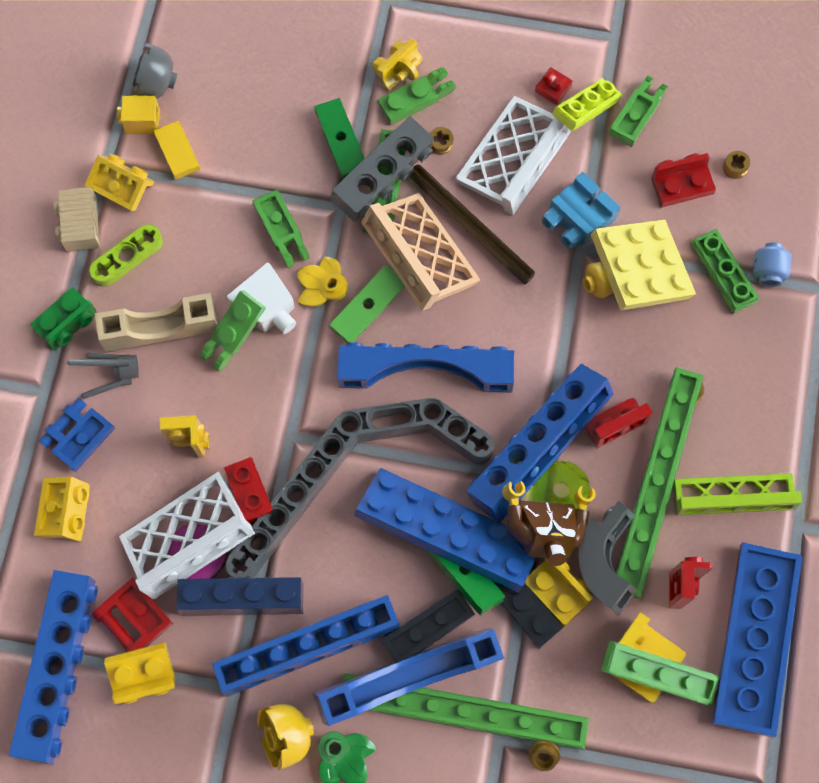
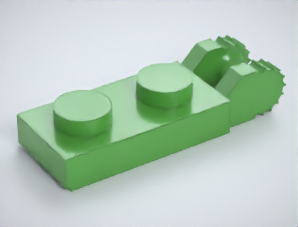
M440 67L430 72L427 77L423 76L379 98L378 105L389 123L393 125L437 103L439 99L452 93L456 89V85L452 80L440 84L435 90L432 85L446 78L448 74L446 69Z
M647 75L640 87L635 89L610 127L608 135L632 147L657 110L668 86L662 83L654 96L647 94V90L650 89L653 83V78Z
M274 190L252 200L276 250H279L287 268L294 265L293 258L286 249V246L295 243L297 251L303 260L309 259L308 251L302 241V235L279 190Z
M239 291L211 335V340L204 346L200 357L204 361L208 360L220 345L225 350L219 355L213 368L218 372L224 369L232 356L238 353L266 307L246 291Z

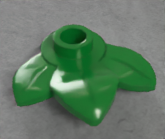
M332 731L324 734L318 743V753L322 758L318 768L321 781L323 783H339L340 779H343L347 783H366L367 767L364 758L376 750L374 743L359 733L344 736L339 732ZM333 742L339 744V750L335 754L329 752V745Z

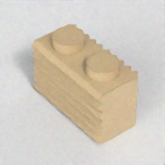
M92 187L58 191V201H54L55 215L60 220V226L55 228L57 242L62 243L66 252L100 248L97 200Z

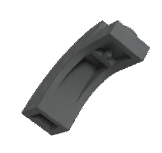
M620 501L605 512L601 525L590 519L586 525L584 538L579 545V566L586 585L603 604L617 615L621 614L637 592L630 583L615 573L611 561L612 550L616 541L635 517L631 510Z

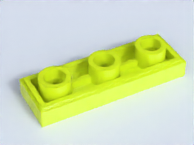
M601 78L555 107L552 115L573 132L619 102L622 94L615 89L611 82Z

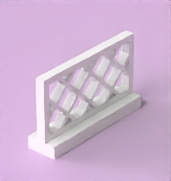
M514 96L455 178L456 183L502 205L505 212L514 215L565 142L571 130L555 118L552 113ZM516 107L527 111L528 116L512 120L511 114ZM543 119L551 122L548 128L538 131L535 130L533 123ZM530 123L532 132L516 135L514 127ZM511 128L513 137L497 140L496 135L500 130ZM535 140L536 145L533 149L521 152L519 142ZM511 144L516 145L518 153L502 157L500 147ZM497 149L499 158L487 161L482 160V155L485 151ZM520 160L521 166L518 170L506 173L504 163ZM501 164L503 174L487 178L485 168ZM482 169L484 179L471 181L466 178L470 172ZM505 181L506 188L501 195L490 190L489 184Z
M218 471L119 537L138 579L135 581L139 590L155 599L177 585L178 579L188 578L254 535L255 532L245 520L223 474ZM219 484L221 490L218 499H206L209 489ZM189 502H196L192 517L181 515L184 505ZM204 504L215 506L210 520L199 518ZM222 507L232 509L235 515L224 523L218 522ZM164 518H170L171 522L167 533L157 532L159 522ZM179 520L190 522L185 537L174 535ZM197 524L208 526L204 536L199 539L192 538ZM140 534H144L146 538L142 549L133 548L131 540ZM154 537L164 538L160 553L149 551ZM172 540L183 542L178 553L173 556L167 555ZM147 556L157 558L155 567L145 574L143 566Z

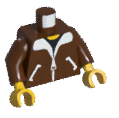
M510 481L502 490L503 497L510 503L507 506L509 533L523 545L527 555L547 558L548 563L554 567L564 564L566 559L570 557L572 550L579 547L584 538L590 512L587 511V505L595 498L594 488L590 489L588 499L584 498L581 494L582 486L575 492L573 497L578 505V509H575L574 504L518 501V498L525 493V485L522 481H519L515 485V493L512 490V483Z

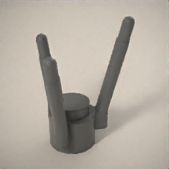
M87 353L86 357L88 359L67 361V364L70 366H113L114 377H120V380L82 393L81 397L83 399L122 385H132V378H139L137 355Z

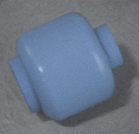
M766 243L765 247L755 251L753 276L764 286L775 287L782 285V282L790 277L791 253L784 249L780 243Z

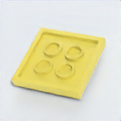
M666 220L598 228L590 234L620 310L688 300L696 294Z

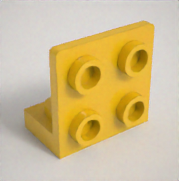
M641 612L636 616L618 642L681 663L686 656L685 651L649 627L647 624L651 619ZM612 675L650 703H654L662 692L661 690Z

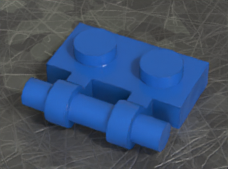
M77 398L71 406L67 404L62 410L63 414L53 425L49 424L44 429L46 433L38 440L46 449L54 441L58 442V445L51 452L74 472L85 463L115 429L108 420L92 407L84 416L81 415L80 412L87 404L80 398ZM72 421L76 422L77 424L66 436L62 434Z

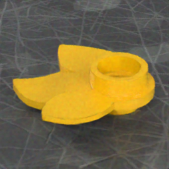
M325 256L320 266L307 265L297 273L299 281L306 287L298 298V302L304 306L318 307L327 300H341L347 294L348 282L341 274V265L334 258Z

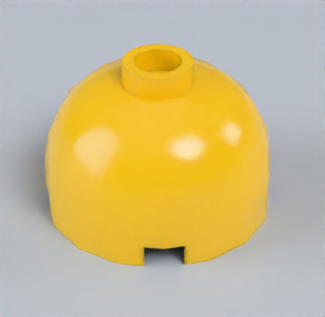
M288 704L271 705L259 709L257 725L258 729L264 727L265 738L260 740L273 768L278 767L277 770H281L300 762L306 756L310 747V736L314 734L311 720L308 717L305 718L297 708Z

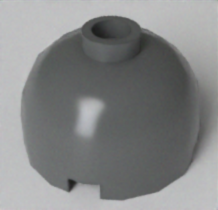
M145 42L143 49L148 50V52L140 56L132 83L133 86H137V90H131L130 96H156V99L165 94L167 88H174L177 73L173 72V61L165 50Z

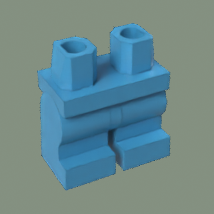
M583 171L569 187L552 199L550 208L542 219V224L548 230L553 231L559 225L566 229L561 234L560 239L568 249H572L579 244L584 247L592 239L590 234L595 229L606 228L617 220L621 209L604 191L598 195L600 187Z

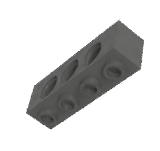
M409 116L332 189L330 200L353 222L360 216L364 218L371 205L380 197L383 200L387 198L395 188L393 185L399 179L404 181L413 172L412 166L418 160L422 163L431 155L434 138L416 120ZM401 148L406 149L410 155L401 156L397 150ZM386 167L391 171V174L383 175L378 171V168ZM366 185L370 187L372 192L364 194L359 191L358 187Z

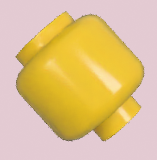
M601 260L588 265L585 269V277L583 278L585 290L600 299L613 295V290Z

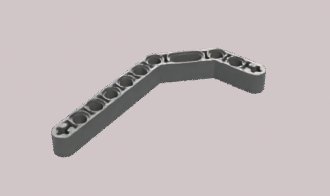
M436 398L342 412L270 504L273 512L258 518L252 526L255 534L238 544L226 561L227 573L231 578H254L357 443L429 432L472 463L482 465L487 463L492 457L494 449L493 438L480 427ZM429 410H435L440 416L437 419L430 420L424 414ZM406 414L411 418L406 424L376 428L371 424L376 418ZM348 422H353L358 426L353 432H346L342 427ZM457 426L464 433L457 437L452 436L448 430L451 427ZM481 444L485 445V450L481 449L479 452L475 451V446L480 447ZM330 445H336L340 448L339 452L335 455H328L324 451ZM312 468L322 470V474L318 478L311 479L307 476V472ZM294 491L304 493L303 499L299 502L290 501L288 499L289 495ZM282 514L286 517L285 522L280 526L270 524L274 515ZM257 538L267 540V545L262 550L252 548V544ZM248 551L252 558H247L245 552ZM237 564L241 566L245 564L247 570L245 572H237L235 566Z

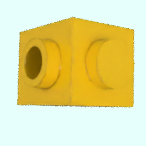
M122 96V107L117 108L118 123H122L126 134H154L153 130L159 128L160 108L156 96Z

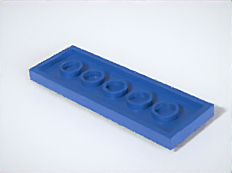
M383 468L379 469L355 511V517L518 593L521 592L536 557L527 555L523 545L509 533L508 526Z
M743 542L740 544L712 724L771 738L777 736L803 555Z

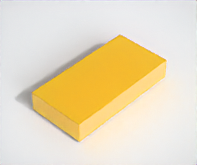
M179 120L153 130L175 180L201 170Z

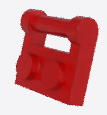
M133 577L92 613L93 618L98 623L102 622L124 647L126 652L148 647L174 624L151 597L139 590ZM116 607L142 635L136 642L112 616L111 612Z

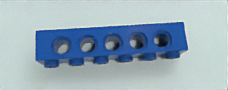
M582 363L574 371L570 372L565 382L556 392L550 394L546 403L538 412L534 413L520 432L510 439L509 444L502 452L491 460L484 472L472 481L466 492L473 504L500 523L507 516V506L510 505L509 501L502 494L504 486L511 481L512 490L516 493L515 485L522 481L525 485V493L518 498V501L523 498L614 395L608 378Z
M58 570L53 571L11 743L10 757L53 765L54 758H58L62 748V739H59L62 726H66L70 713L67 702L69 695L74 694L77 684V677L74 676L76 664L81 663L84 654V646H81L83 634L88 633L91 624V616L88 615L90 604L95 603L98 594V586L95 585L96 581L90 576ZM71 599H77L76 609L71 613H65V604ZM64 629H69V639L65 643L59 644L57 641L58 634ZM61 659L63 662L62 670L52 675L50 672L51 664L55 660ZM49 690H54L56 695L54 702L45 706L43 704L44 694ZM46 721L48 724L47 733L38 738L35 734V728L38 723Z
M386 595L214 662L212 666L222 694L229 697L392 633L399 628V622L389 596Z

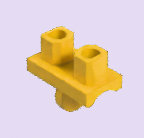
M410 38L406 43L397 40L391 46L390 52L392 55L387 60L383 57H378L372 63L375 74L380 77L383 87L388 91L406 77L410 80H415L419 76L416 67L421 64L420 62L423 58L417 50L418 44L416 40Z

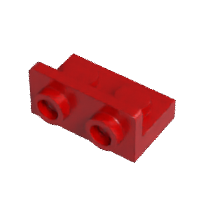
M693 153L677 161L665 160L655 167L651 180L661 208L715 193L716 187L707 166L710 160L708 153L701 155Z
M630 398L594 416L586 425L585 430L597 449L647 424L653 412L647 403L639 406L635 398Z
M252 457L224 467L238 506L251 527L255 524L257 518L273 512Z
M685 557L684 561H681L669 572V608L682 609L695 599V595L697 596L699 593V579L712 570V562H703L702 557Z

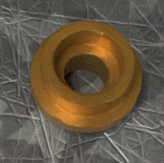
M539 740L530 746L529 760L537 770L549 771L558 764L560 750L551 741Z

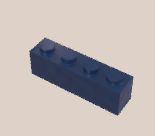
M301 577L178 579L177 611L182 616L303 614L304 584Z

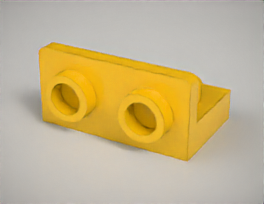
M109 154L108 157L97 155L84 186L92 187L93 191L130 211H136L146 187L153 186L155 181L147 177L148 172L136 166H133L131 169L123 165L125 160L114 154Z
M196 415L160 418V430L169 443L179 447L191 445L199 458L205 457V449L210 447L209 432L205 431V425L200 423Z
M74 477L43 478L34 536L41 539L66 538L74 542H80L85 526L84 521L90 485Z
M546 558L527 577L525 584L553 617L565 627L591 603L593 597L590 595L591 591L582 579L576 580L569 573L571 569L566 562L554 567L548 563Z
M166 642L105 658L104 665L113 690L112 700L114 704H130L136 702L141 697L164 695L175 688V673Z

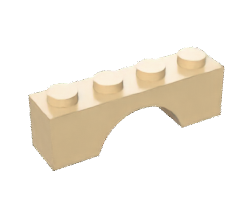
M211 293L181 298L176 305L156 312L141 313L122 308L95 313L98 340L105 352L213 333L218 326L215 304Z

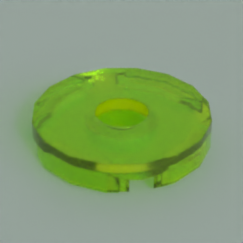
M556 461L531 487V496L535 502L574 504L575 509H578L573 496L582 486L581 494L584 498L588 499L590 491L589 480L586 473L579 466L569 461ZM557 483H563L568 487L569 494L565 497H558L554 494L552 487Z

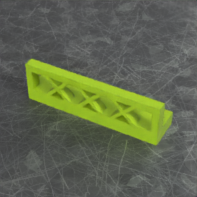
M793 473L674 479L677 516L796 510L802 504L801 491L795 492ZM768 482V484L765 487L761 484ZM773 482H786L787 492L772 493L768 488ZM744 483H751L761 492L742 494L738 490ZM731 484L739 485L736 488H734ZM702 485H709L706 490L702 487ZM714 485H723L731 494L711 495L709 490ZM682 486H693L701 493V496L683 497Z

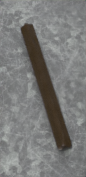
M417 164L413 167L414 170L409 177L523 284H527L532 280L535 271L421 165Z

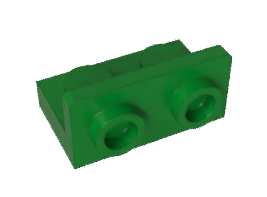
M72 287L30 323V326L55 351L59 347L67 345L73 338V334L81 327H87L94 320L97 311L89 300H86Z

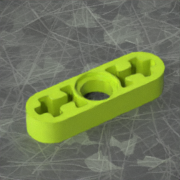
M143 225L97 258L90 266V275L94 282L102 287L110 286L157 252L163 244V238L159 229L154 225ZM149 235L154 238V242L145 241L144 237ZM135 242H137L138 246L141 247V252L138 251L136 245L134 244ZM123 250H132L134 257L130 261L123 262L119 259V255ZM112 259L115 260L117 266L119 267L118 269H116L115 265L112 264ZM101 268L108 271L109 274L106 277L102 274L100 275L99 270Z

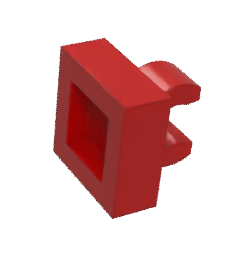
M550 67L536 85L535 92L558 106L572 87L573 80Z

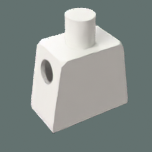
M268 262L226 296L230 306L239 291L244 290L264 305L266 309L255 325L256 328L264 333L276 325L283 334H287L296 325V321L289 315L295 308L293 298Z

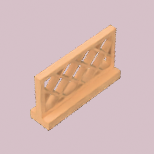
M420 193L384 206L376 203L368 208L361 221L362 225L421 311L431 308L436 301L473 287L480 282L475 271ZM416 204L421 211V216L407 211L408 206ZM392 213L400 216V223L392 222L387 214ZM405 219L418 223V231L404 226ZM423 226L432 228L437 234L436 238L422 233ZM402 234L415 238V245L407 244ZM420 240L434 245L433 253L419 248ZM439 247L448 250L452 258L448 259L438 255ZM417 256L431 260L430 268L423 266ZM436 263L450 267L448 275L434 270ZM454 269L463 272L468 280L463 281L453 277ZM435 278L446 282V289L440 291L432 279Z

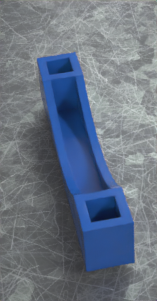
M356 342L347 343L346 346H339L337 375L339 388L368 389L379 380L394 373L409 369L427 368L443 370L458 375L473 383L483 392L512 393L514 350H508L506 347L496 346L490 348V350L479 349L476 346H463L461 349H450L446 345L421 348V346L416 344L392 347L386 343H378L375 346H363Z
M482 629L313 693L323 724L330 726L416 689L479 669L505 658L495 630Z

